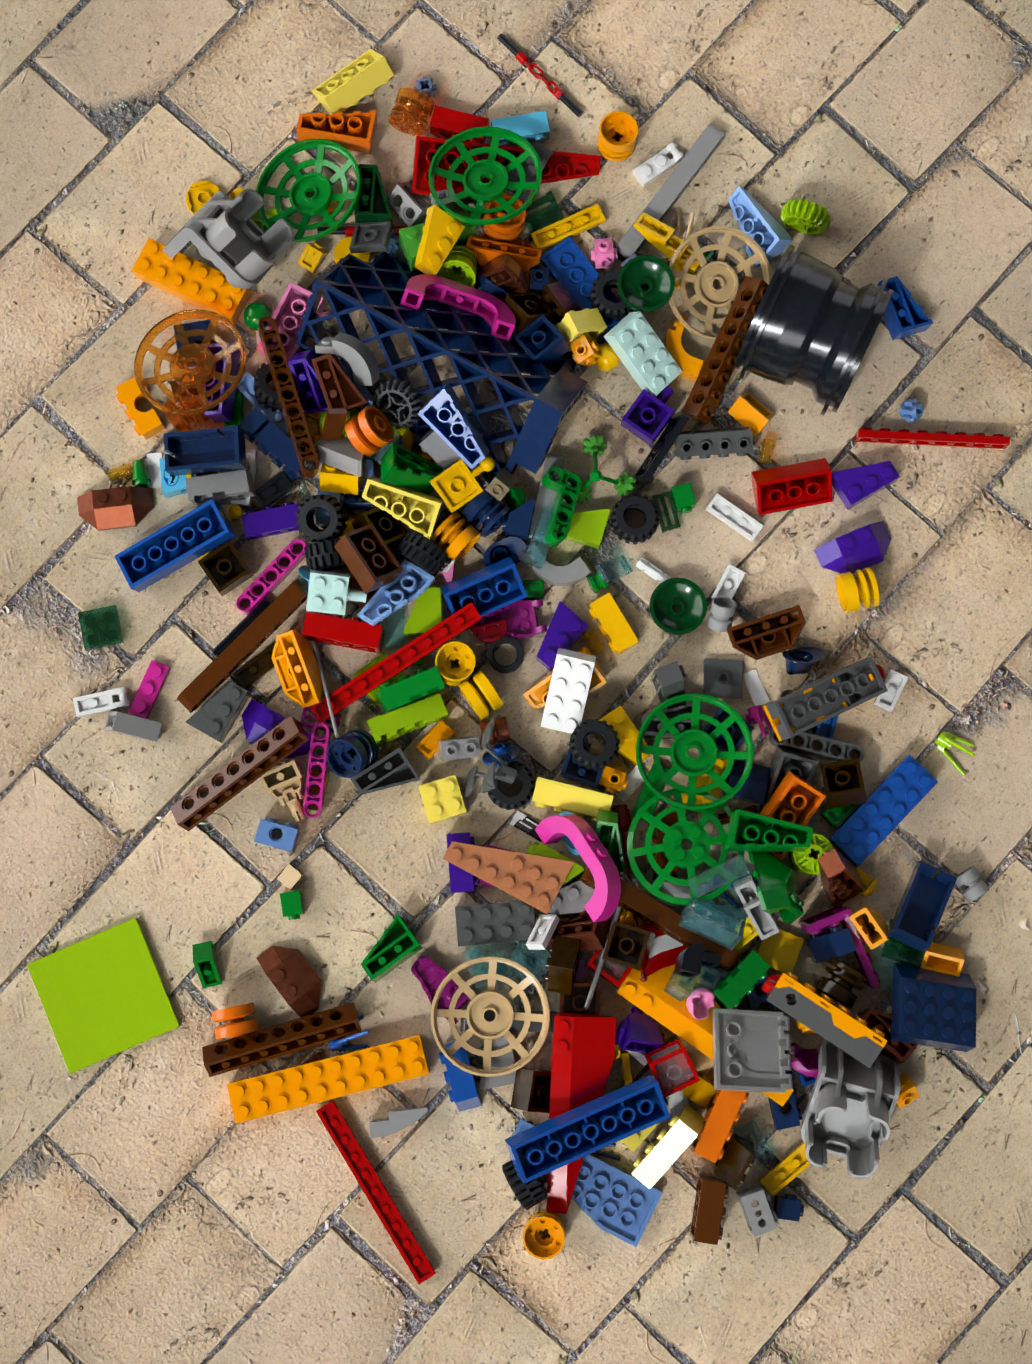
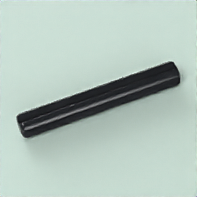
M264 599L212 650L213 654L218 657L270 603Z

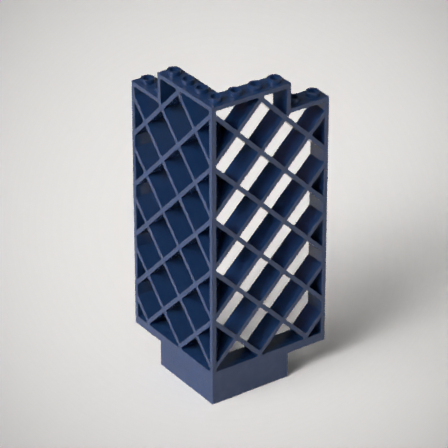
M385 251L379 256H375L371 263H366L348 254L345 258H341L336 265H332L328 272L325 271L322 277L316 278L312 286L314 289L313 294L310 295L307 301L308 309L302 316L303 324L296 334L298 336L297 345L306 350H312L317 357L326 355L316 353L315 345L323 338L328 337L321 321L336 317L343 333L354 336L363 343L378 340L387 361L378 365L379 373L391 370L394 379L399 378L401 382L406 380L407 385H410L411 382L404 366L419 362L428 385L414 388L413 390H418L417 396L433 393L435 396L448 382L452 387L462 386L470 405L465 410L469 416H475L483 435L482 438L495 461L496 466L494 469L487 472L491 476L490 483L502 468H505L512 475L517 465L535 474L543 465L562 420L581 398L588 383L584 379L572 374L577 364L572 357L573 352H566L556 361L535 363L513 339L517 335L515 330H513L510 340L507 341L492 336L491 325L483 317L435 300H423L419 310L401 305V298L408 280L424 273L418 269L411 272L407 263ZM324 291L332 310L317 314L316 311ZM364 309L374 332L359 336L349 313ZM310 331L314 338L308 336ZM405 331L415 354L400 358L390 336ZM331 354L336 361H339L337 355ZM447 354L457 377L441 381L432 358ZM490 377L499 399L482 403L473 381ZM379 380L373 386H367L372 396L376 393L377 387L381 386ZM533 400L534 403L523 424L515 404ZM503 408L512 429L495 433L487 412ZM421 417L413 426L408 428L414 434V445L420 447L419 443L422 437L431 430L430 426ZM517 438V442L507 461L499 442Z

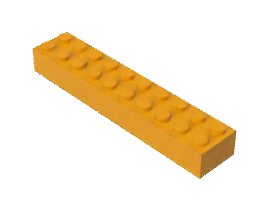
M421 1034L230 1082L227 1084L235 1123H240L428 1075L430 1070Z

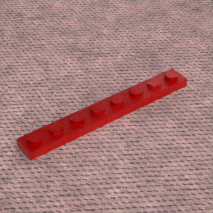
M863 427L856 432L855 442L1006 449L1010 445V437H1004L1003 434L985 436L984 433L966 435L965 432L947 434L946 431L928 433L927 430L910 432L908 429L891 431L889 428L872 430V428Z

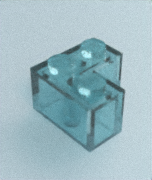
M482 945L463 951L466 961L486 956ZM482 962L469 966L471 976L488 974L489 963ZM497 963L496 974L505 977L513 975L511 966ZM488 980L474 983L476 989L487 985Z
M701 966L700 975L691 979L676 975L673 971L664 992L682 1001L690 996L693 988L703 987L713 991L722 973L714 968Z

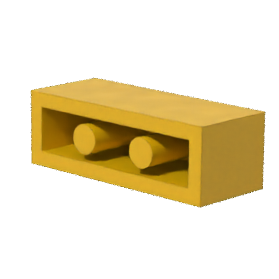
M610 592L590 603V610L588 612L593 620L597 619L600 625L598 629L603 637L607 636L610 641L608 646L613 653L616 652L617 655H620L638 644L637 637Z

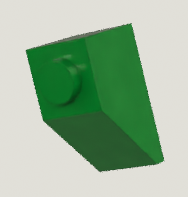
M212 941L192 945L193 963L202 987L206 988L222 984L217 954Z

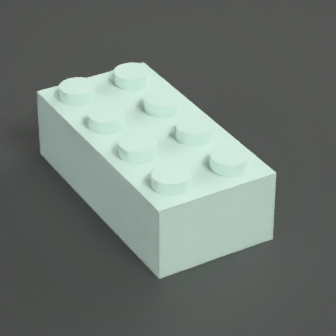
M640 311L630 312L604 335L606 341L642 391L644 389L653 396H657L683 372Z

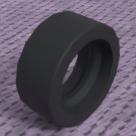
M504 636L501 640L490 644L487 656L489 664L494 670L508 674L521 666L524 651L517 639L511 636ZM510 644L516 649L517 658L514 663L502 666L495 660L494 653L499 645Z

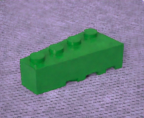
M736 809L731 813L724 851L803 852L810 847L813 828Z

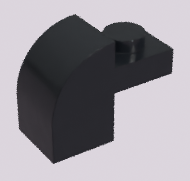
M703 943L693 944L678 955L674 974L693 979L700 975L701 966L713 969L720 965L721 956L715 955L712 951H703Z

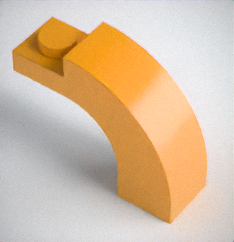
M681 314V317L687 322L688 316ZM675 319L672 329L668 328L664 346L683 371L679 376L695 383L704 361L689 355L683 349L681 336L685 327L678 319Z

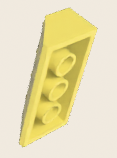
M369 49L311 91L329 114H335V112H342L344 114L346 109L357 105L361 101L360 99L372 94L378 86L388 83L394 74L385 57Z
M537 777L532 802L538 808L546 809V806L554 808V812L569 811L582 819L584 816L592 817L591 821L596 822L598 810L610 811L614 796Z

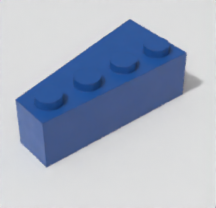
M448 382L422 407L418 415L473 469L486 457L489 448Z

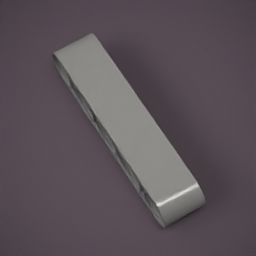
M548 453L545 458L542 476L551 467L556 466L563 469L565 457ZM542 477L528 542L546 546L545 533L557 492L544 487Z

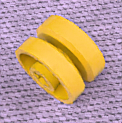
M480 670L472 676L476 688L467 680L459 684L458 687L482 721L489 716V709L485 703H488L495 711L504 706L491 681Z

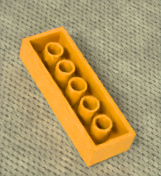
M148 238L132 268L136 278L225 321L236 324L252 293L250 289L233 287L222 272L180 252L170 259L162 251L165 245Z

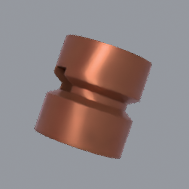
M506 716L496 719L488 745L495 744L496 740L500 743L511 741ZM490 719L479 721L482 737Z

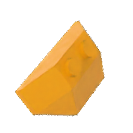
M295 629L277 635L271 658L284 694L300 704L302 708L320 703L323 684L310 643Z

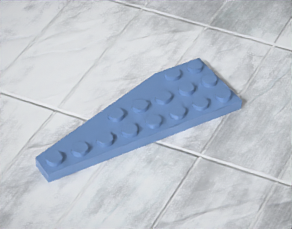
M520 1119L512 1136L535 1125ZM589 1154L584 1156L571 1199L578 1204L600 1229L637 1247L663 1192L655 1187L649 1189L632 1175Z

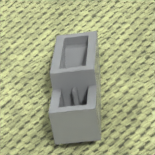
M749 874L733 882L734 889L761 940L779 933L780 931L772 914H768L762 909L756 890L757 884L752 875Z
M428 1106L389 1110V1119L369 1122L370 1138L387 1136L410 1126L428 1112Z

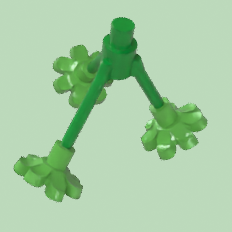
M594 434L590 435V440L588 438L583 439V444L585 445L583 451L585 453L589 452L590 456H593V471L588 481H581L577 500L579 504H583L584 500L589 501L591 499L590 493L592 488L589 485L592 482L603 480L613 483L620 497H628V494H631L630 491L635 490V485L632 484L636 482V478L630 477V473H624L623 476H619L615 480L603 476L602 472L598 470L597 455H603V449L607 448V442H603L604 437L601 435L597 439Z

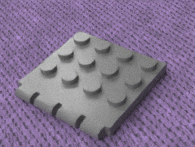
M714 1008L712 1010L714 1090L785 1093L786 1089H793L792 1074L785 1073V1071H792L791 1054H785V1051H791L790 1034H784V1032L790 1031V1017L783 1016V1012Z

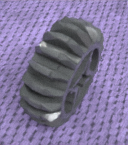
M399 378L395 380L389 379L384 381L381 386H378L375 391L376 393L373 395L375 400L372 405L376 406L386 416L392 427L395 426L396 430L400 428L404 430L408 426H413L420 419L418 412L424 403L420 402L422 396H417L418 390L412 389L413 384L407 385L406 380L401 382Z

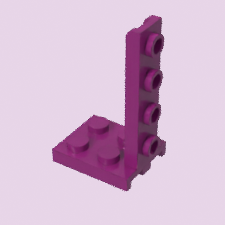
M840 905L835 909L831 908L799 921L801 929L807 933H812V935L822 932V928L826 926L835 927L842 922L843 927L849 928L857 949V951H854L863 976L868 979L866 982L867 986L874 990L880 988L878 985L880 981L876 971L872 970L870 965L873 963L872 958L868 952H865L863 947L865 945L864 938L861 934L858 935L855 925L849 918L852 915L850 908L847 909L846 906Z

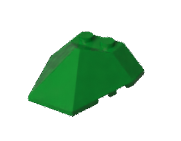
M748 851L750 862L755 867L753 876L758 879L760 885L756 887L763 911L768 914L779 911L783 922L788 925L793 923L804 913L802 909L804 903L801 896L797 893L793 870L767 851Z

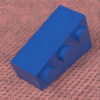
M897 276L888 279L884 291L888 292L889 289H892L894 292L883 317L892 340L926 331L934 323L932 319L927 318L922 311L923 308L920 304H916L911 297L912 294ZM883 280L880 281L877 285L881 286Z
M453 1043L446 1044L445 1046L448 1049ZM461 1046L453 1055L466 1065L472 1066L468 1051ZM442 1052L439 1053L442 1065L446 1064L447 1071L444 1072L446 1083L451 1085L452 1090L448 1091L451 1103L455 1102L459 1112L482 1106L474 1075L456 1067Z

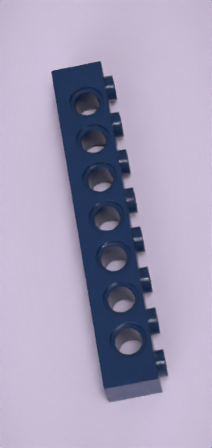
M769 973L762 981L759 979L754 985L756 986L759 983L763 985L771 974ZM753 989L748 995L745 994L749 1010L759 1011L760 1004L766 1003L768 1011L779 1012L775 1010L772 1003L766 1000L767 993L763 992L757 995ZM785 1071L786 1074H792V1080H794L792 1071ZM793 1088L794 1091L787 1100L790 1104L787 1112H782L780 1109L781 1105L768 1097L776 1130L800 1126L799 1120H802L800 1108L796 1107L795 1100H798L795 1088Z

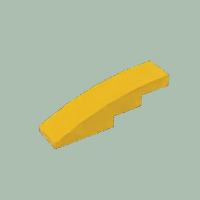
M644 212L633 225L652 245L670 259L675 250L684 241L674 235L675 229ZM690 243L683 248L675 261L682 267L694 253L689 249ZM697 258L688 269L693 274L700 267Z

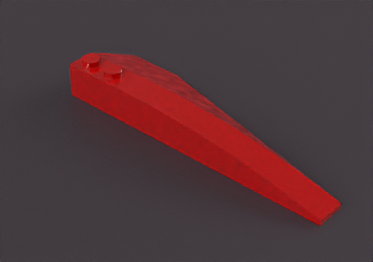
M416 136L412 194L430 195L431 190L428 178L430 163L437 150L448 139ZM462 142L468 151L479 147H491V144ZM456 146L444 155L438 165L439 168L448 171L452 163L461 155ZM498 146V148L508 151L516 158L525 152L522 147ZM553 151L542 171L541 184L599 175L601 156ZM478 154L472 156V158L476 162L488 159L489 154ZM496 156L495 161L504 167L511 163L505 157ZM463 161L455 173L464 175L468 164ZM435 174L436 191L447 189L445 177ZM484 178L481 182L488 183L490 179ZM452 180L455 194L465 190L463 182Z
M558 1012L554 1015L549 1120L603 1096L615 1059L617 1017ZM584 1157L547 1173V1212L567 1214Z

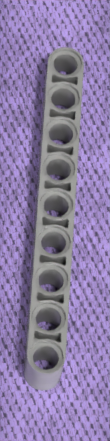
M710 123L642 213L644 212L662 221L719 147L726 133ZM632 225L616 246L617 253L627 259L632 254L638 253L647 239Z

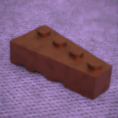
M836 849L827 850L818 858L823 890L834 909L867 890L858 871Z

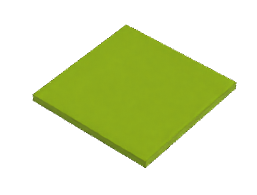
M133 918L27 964L70 1074L180 1027L137 918Z

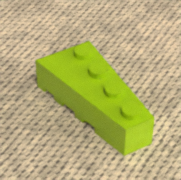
M433 692L426 695L423 700H414L407 703V706L395 708L383 715H377L367 720L376 744L379 746L441 719L449 717L440 693L436 694Z

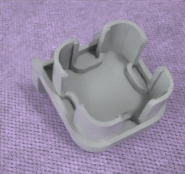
M245 189L232 200L226 193L219 191L196 212L162 251L172 259L191 241L197 247L200 255L210 260L225 275L227 281L233 287L252 289L279 258L278 255L292 243L294 232L289 223L283 218L275 222L266 232L250 218L265 203L264 198L258 192L252 189Z
M826 1040L822 1043L818 1054L819 1072L801 1121V1137L805 1143L806 1158L812 1165L826 1168L827 1153L847 1158V1171L850 1176L868 1178L877 1171L879 1166V1149L882 1141H888L890 1136L889 1122L901 1089L899 1065L893 1058L880 1052L871 1068Z

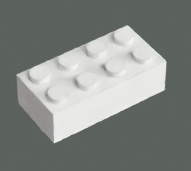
M558 648L541 727L572 734L581 723L596 656Z

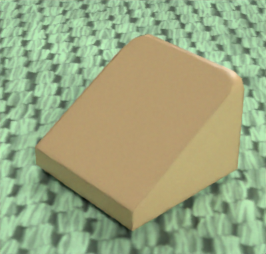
M288 864L277 880L292 891L304 875Z

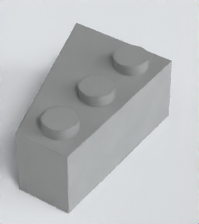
M246 469L185 478L188 499L197 506H201L211 499L222 505L231 501L256 496L252 474Z

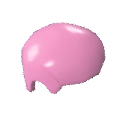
M696 988L687 997L686 1007L695 1019H705L709 1017V1009L715 1007V996L708 988Z

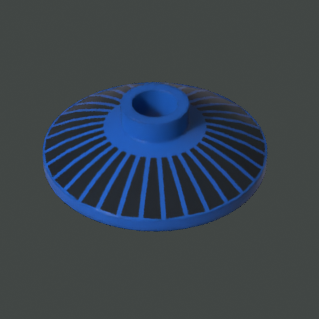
M499 743L491 748L495 754L508 763L516 760L521 754L520 748L512 744ZM486 751L482 758L486 765L490 766L492 762H496V766L502 765L489 752Z

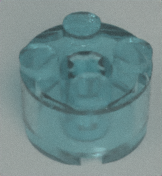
M523 942L515 947L510 960L524 966L536 979H539L548 970L546 969V961L549 955L547 950H529L526 942ZM526 956L535 957L533 966L525 965ZM511 966L516 976L521 979L527 977L521 971Z

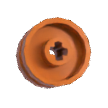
M509 194L502 195L507 202L513 197ZM518 199L511 206L517 210L523 203ZM495 200L487 203L486 209L496 208L500 205ZM503 210L493 214H485L483 219H494L505 216L508 213ZM526 210L508 221L483 225L485 234L494 241L504 243L516 241L521 236Z
M373 406L365 407L358 415L350 418L345 424L348 439L360 453L366 456L375 454L381 447L392 442L394 438L390 422L380 410Z
M254 1002L211 1011L213 1022H226V1025L217 1026L214 1029L216 1039L246 1035L247 1032L259 1030L256 1019L244 1020L245 1016L255 1013Z

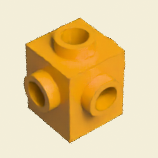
M585 334L569 344L573 352L572 357L577 364L589 367L602 357L599 353L600 347L592 337Z
M614 765L612 768L606 766L603 768L598 786L604 787L605 792L615 795L616 792L620 793L621 789L625 790L629 779L625 778L627 773L623 772V768ZM612 777L617 779L616 783L611 781Z
M905 1072L900 1075L901 1089L896 1102L899 1109L920 1097L915 1084Z

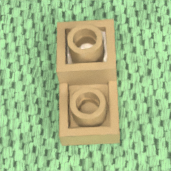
M681 1038L695 1070L708 1076L714 1067V1060Z

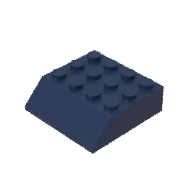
M894 962L891 1041L963 1052L974 1049L976 1047L977 988L970 974L960 973V976L957 977L923 969L920 966Z

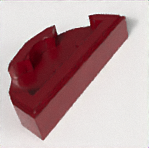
M508 619L472 627L471 630L473 635L480 641L494 643L506 635L509 623Z

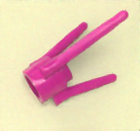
M762 705L748 708V714L745 715L746 721L750 725L751 721L753 724L758 723L762 736L766 737L763 721H765L769 731L771 723L765 710L763 711Z

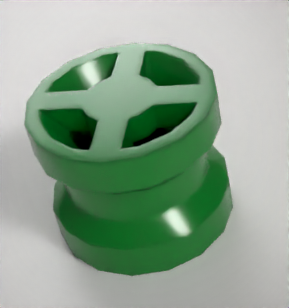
M601 570L596 575L587 577V581L595 594L600 589L609 587Z

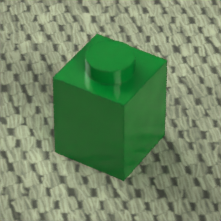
M686 483L671 487L670 493L676 513L686 514L691 512L696 505L691 484Z
M302 892L280 893L283 917H288V920L300 919V915L305 914Z

